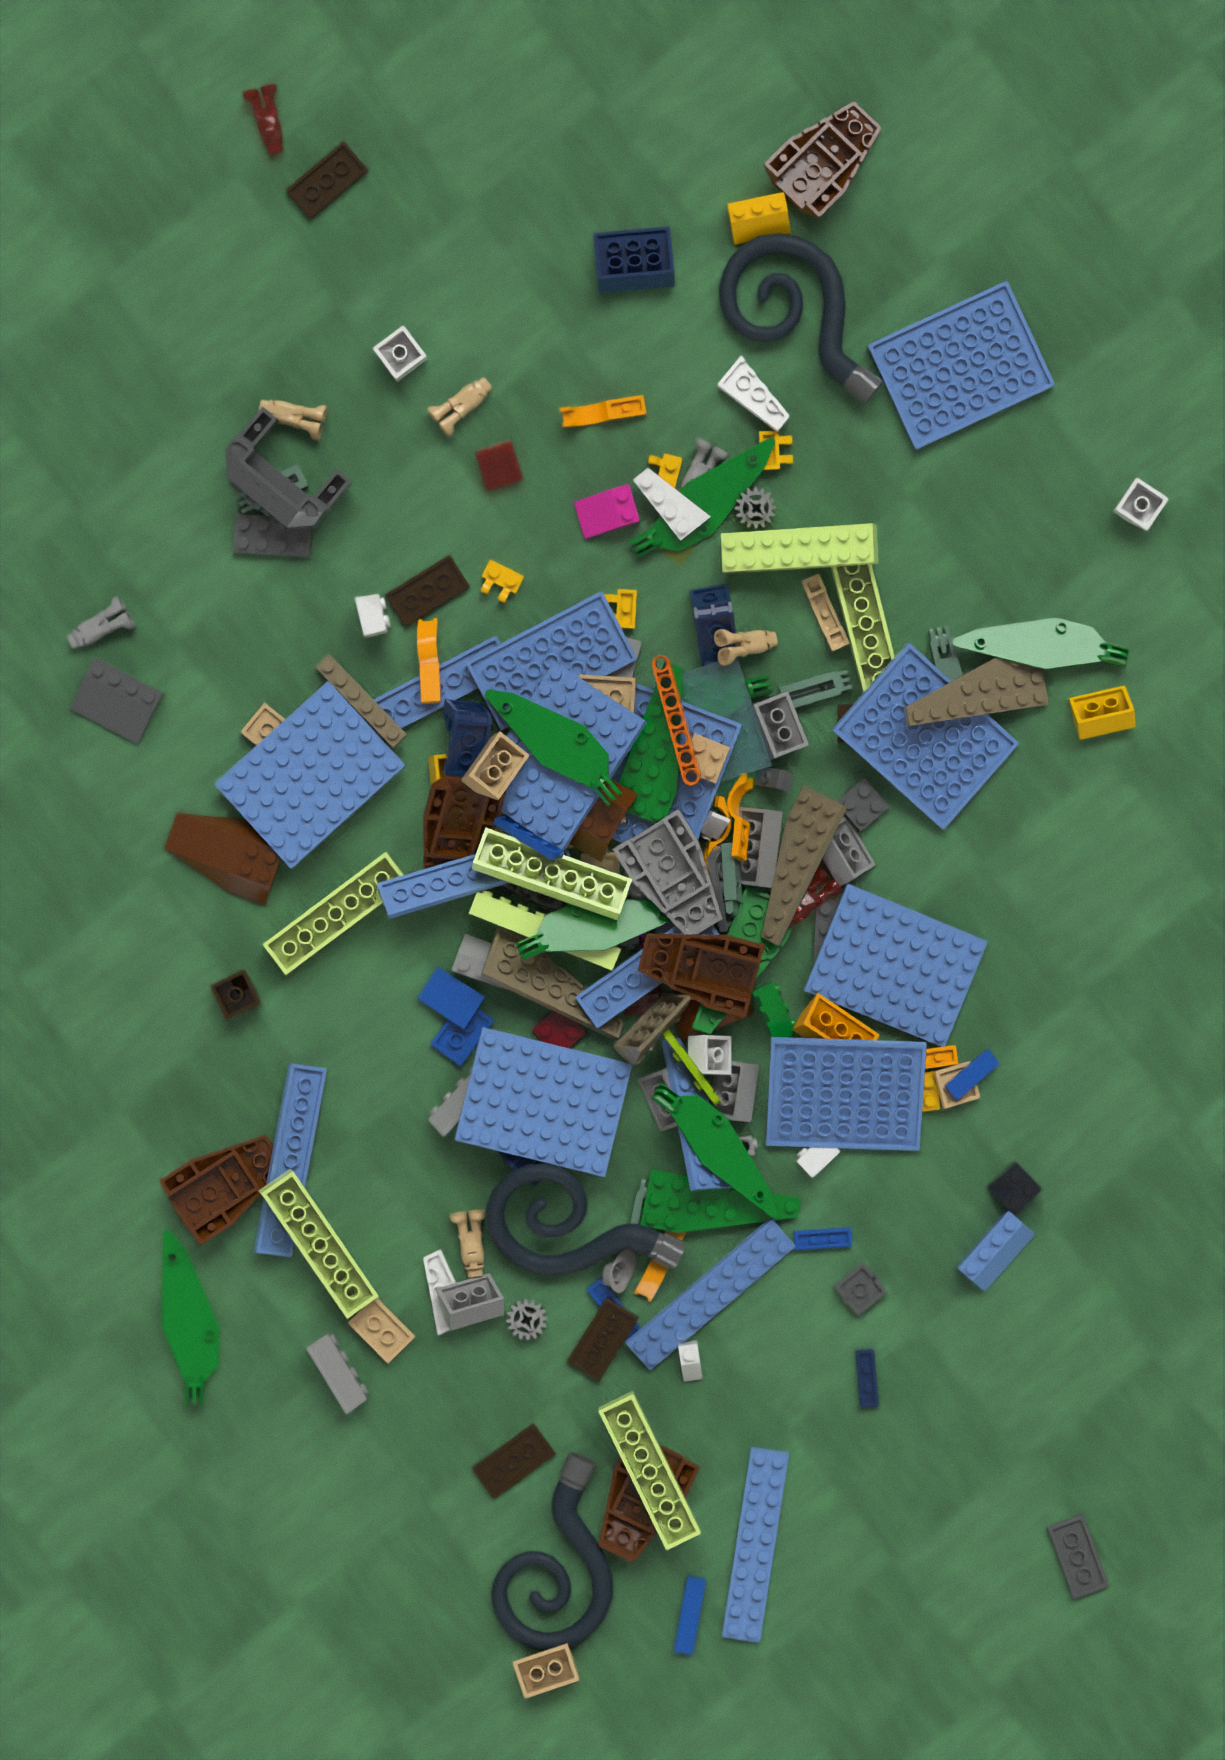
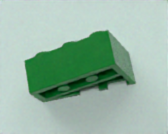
M770 981L753 989V997L772 1037L789 1038L797 1034L793 1030L796 1022L794 1018L790 1019L787 1012L790 1009L786 1001L782 1002L779 996L782 992L778 984Z

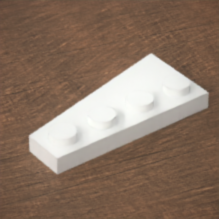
M742 356L739 357L717 384L718 388L777 433L790 417L777 399L771 395L765 384L759 380L753 369L747 365Z
M649 468L633 479L680 541L711 517Z
M441 1249L423 1257L438 1335L450 1329L443 1318L436 1289L456 1283Z

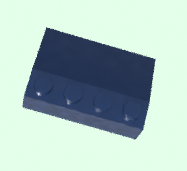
M670 226L593 233L599 293L675 287Z

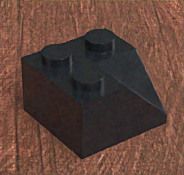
M1014 1160L986 1186L1015 1216L1043 1190Z

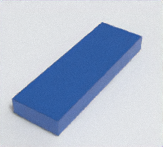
M985 1049L944 1086L955 1100H959L1000 1063L989 1049Z
M851 1227L794 1231L795 1250L852 1247Z

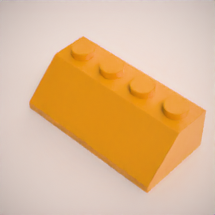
M819 993L814 996L800 1014L793 1028L795 1032L804 1038L877 1040L880 1035Z

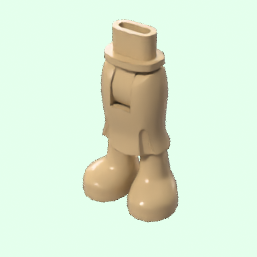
M482 377L479 381L475 380L474 383L463 387L455 396L447 399L448 401L444 404L430 406L426 410L436 423L451 409L454 411V413L438 423L447 437H451L454 433V425L461 418L464 419L468 412L480 405L493 387L485 377Z
M261 400L259 410L263 406L279 420L278 424L292 426L297 430H305L309 432L311 439L320 440L323 425L303 419L305 416L324 423L328 406L320 405L316 408H307L304 405H294L280 400Z
M719 629L714 634V641L717 646L722 647L736 644V647H726L719 650L718 661L723 666L731 664L738 656L745 657L748 654L763 653L778 645L776 633L769 632L768 630H754L735 634L725 629Z
M485 1210L468 1211L472 1229L469 1232L467 1212L452 1213L449 1217L451 1222L456 1223L458 1227V1238L461 1245V1258L464 1269L467 1270L468 1277L483 1276L484 1249L481 1220L485 1218L486 1212Z

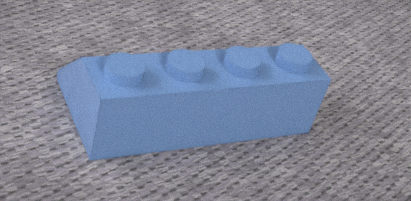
M1006 1209L956 1267L983 1291H986L1034 1237L1035 1233Z

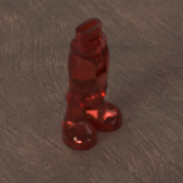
M268 84L260 88L266 105L264 109L262 108L258 89H250L241 93L243 99L252 105L259 135L263 143H265L264 147H267L269 155L284 151L282 146L284 142L282 139L283 131L274 102V96L278 91L277 84Z
M818 866L788 929L807 918L826 898L838 896L843 892L842 888L832 879L827 882L818 894L815 892L829 879L828 874L820 866Z

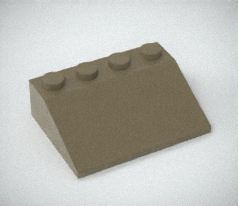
M663 993L613 1048L626 1063H640L647 1051L652 1050L657 1045L660 1037H663L662 1033L682 1018V1014L686 1011L691 997L689 995Z

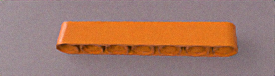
M658 655L652 661V668L682 779L687 785H695L701 780V771L673 667L667 656ZM660 658L666 661V667L662 670L657 667V661ZM665 677L671 679L672 684L669 688H664L662 685V680ZM669 696L676 698L677 703L674 707H670L667 704ZM674 715H679L682 719L681 724L678 726L672 723ZM680 733L687 737L685 744H680L677 741V736ZM688 752L691 754L692 760L690 763H685L682 760L683 753ZM689 771H694L697 774V779L694 782L689 781L687 778Z

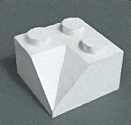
M404 325L373 347V350L397 382L428 359Z
M1137 477L1132 481L1112 512L1127 522L1148 531L1169 498Z
M379 594L356 597L355 601L364 636L368 638L389 633L388 628L391 627L389 616L384 614L383 609H387L384 597L380 598Z
M688 1036V1056L701 1071L702 1075H731V1036Z

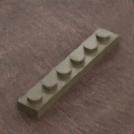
M330 654L315 667L393 749L408 736Z

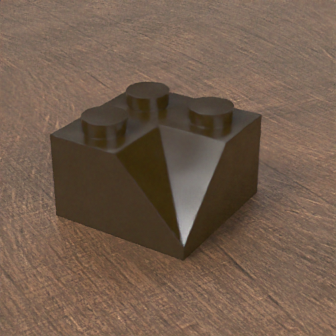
M245 969L210 985L226 1020L263 1003Z

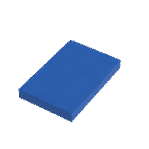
M437 967L417 999L466 1030L486 997L445 970Z
M478 1009L466 1030L448 1019L430 1045L461 1067L478 1044L482 1027L490 1028L495 1020L480 1009Z

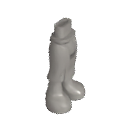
M697 437L695 441L697 453L682 480L680 489L690 480L713 469L719 461L726 460L729 453L714 446L705 465L703 461L710 451L712 444Z
M118 595L112 599L111 605L108 608L82 622L76 629L72 630L73 633L66 636L73 649L92 644L120 627L127 629L136 627L131 615L128 612H124L126 606ZM121 612H124V613L120 614V615H119L117 618H115L114 620L109 621L108 618H110V617H112V616H114V615H116V614H119V613H121Z

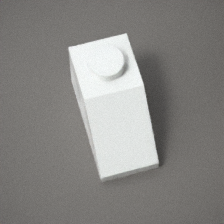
M709 811L700 837L710 841L712 838L718 839L730 819Z
M804 1147L798 1152L796 1161L813 1178L840 1153V1150L838 1148L809 1147L806 1149Z
M697 1340L678 1344L684 1382L703 1379Z

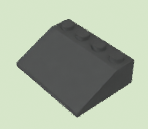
M94 657L70 709L139 745L165 693Z

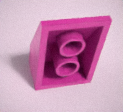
M629 484L574 502L585 539L640 523Z

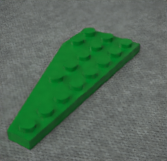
M666 661L664 662L662 669L666 667ZM672 664L682 701L684 668ZM665 677L662 680V685L664 688H669L672 684L671 679ZM656 683L643 717L647 724L634 742L619 780V784L639 794L630 811L627 812L654 823H658L669 815L678 792L679 773L677 756ZM669 696L667 704L670 707H674L677 703L676 698ZM674 715L672 723L676 726L680 725L681 717ZM681 733L677 736L678 743H680Z
M746 886L742 895L743 903H739L738 914L733 918L727 935L765 945L756 976L757 979L786 944L800 907L797 908L778 946L761 937L770 895ZM701 1003L692 1029L710 1035L727 1013L707 1008Z
M651 1168L640 1225L680 1233L765 1222L770 1216L733 1188L690 1191L688 1175ZM771 1192L778 1212L777 1217L772 1218L773 1220L798 1217L801 1198Z

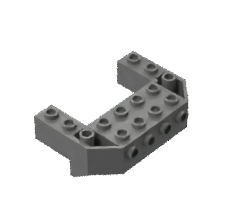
M262 406L241 433L233 437L225 449L227 478L232 482L230 486L237 492L240 490L247 494L245 498L253 505L255 502L261 506L259 510L267 517L271 514L276 518L274 522L282 529L285 527L289 530L315 528L350 488L353 482L336 469L312 498L255 451L279 422L274 415Z

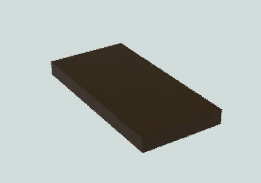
M343 141L285 191L305 215L312 220L369 170L346 142Z
M449 554L386 593L385 596L403 625L407 627L464 592L470 586Z
M606 1297L567 1362L599 1382L636 1324L639 1316Z
M533 1422L475 1464L472 1470L495 1499L553 1457L556 1452Z

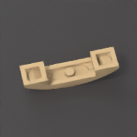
M819 573L802 580L805 593L831 650L835 651L850 644Z

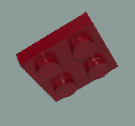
M554 1011L532 1028L543 1042L569 1048L586 1034L577 1022Z

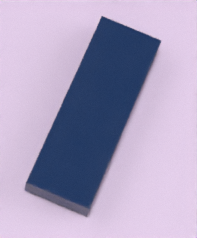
M874 1348L855 1350L860 1408L879 1406Z

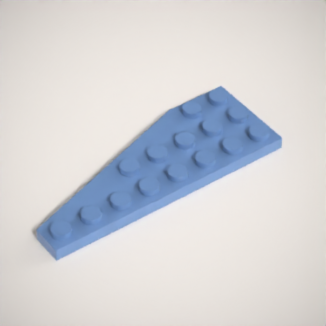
M676 1038V1040L687 1053L681 1038ZM661 1040L671 1090L679 1096L699 1095L710 1104L703 1089L699 1091L694 1085L693 1081H695V1078L683 1062H678L672 1055L674 1050L667 1040ZM678 1127L690 1191L732 1188L700 1163Z

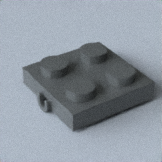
M865 778L853 788L851 786L845 791L846 794L837 801L847 807L844 814L859 832L871 822L874 823L878 820V816L889 808L887 803Z
M861 1262L833 1285L843 1297V1302L849 1305L857 1316L887 1293V1290L879 1282V1277L872 1273L864 1262Z

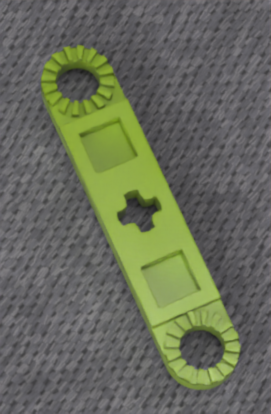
M669 1029L663 1032L662 1035L674 1050L672 1055L678 1062L682 1061L695 1078L693 1083L699 1091L703 1089L715 1106L722 1102Z

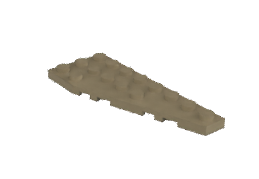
M995 657L905 706L906 725L913 726L1048 705L1043 669Z
M804 785L786 819L761 936L778 946L847 809L846 806Z
M502 926L497 927L480 976L615 1041L619 1038L624 1022L618 1016H615L597 1029L575 998L584 991V986L562 966L558 967L547 953H540L523 961L522 955H519L515 943L526 938Z

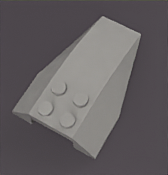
M679 809L613 849L632 882L684 934H698L723 919L699 841Z

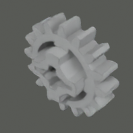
M753 486V491L746 488V494L739 493L742 498L735 500L739 505L735 506L734 509L739 510L735 515L736 517H742L739 521L740 523L746 521V527H750L753 524V527L757 529L758 524L765 527V521L771 522L769 516H775L772 509H776V506L772 505L775 499H769L770 492L764 494V488L761 487L758 491L757 487ZM752 495H760L757 499L750 498ZM744 502L746 503V511H745V512H743V504H744ZM750 502L756 505L759 504L757 507L761 513L754 511ZM766 502H767V512L764 511V505L766 504ZM753 516H759L761 518L759 520H750V518H752Z
M525 1298L524 1303L517 1300V1306L511 1305L513 1311L507 1312L511 1318H507L506 1322L511 1323L508 1329H514L513 1336L518 1333L520 1334L519 1339L526 1336V1339L529 1340L531 1335L536 1339L537 1332L543 1333L541 1327L547 1326L543 1321L548 1320V1316H543L546 1309H540L541 1303L535 1305V1299H532L530 1303ZM526 1307H532L535 1311H529ZM519 1310L520 1317L514 1321V1315ZM524 1314L527 1315V1317H532L530 1319V1325L526 1321H522L524 1319ZM540 1317V1323L535 1328L534 1321ZM519 1328H527L528 1332L522 1331Z

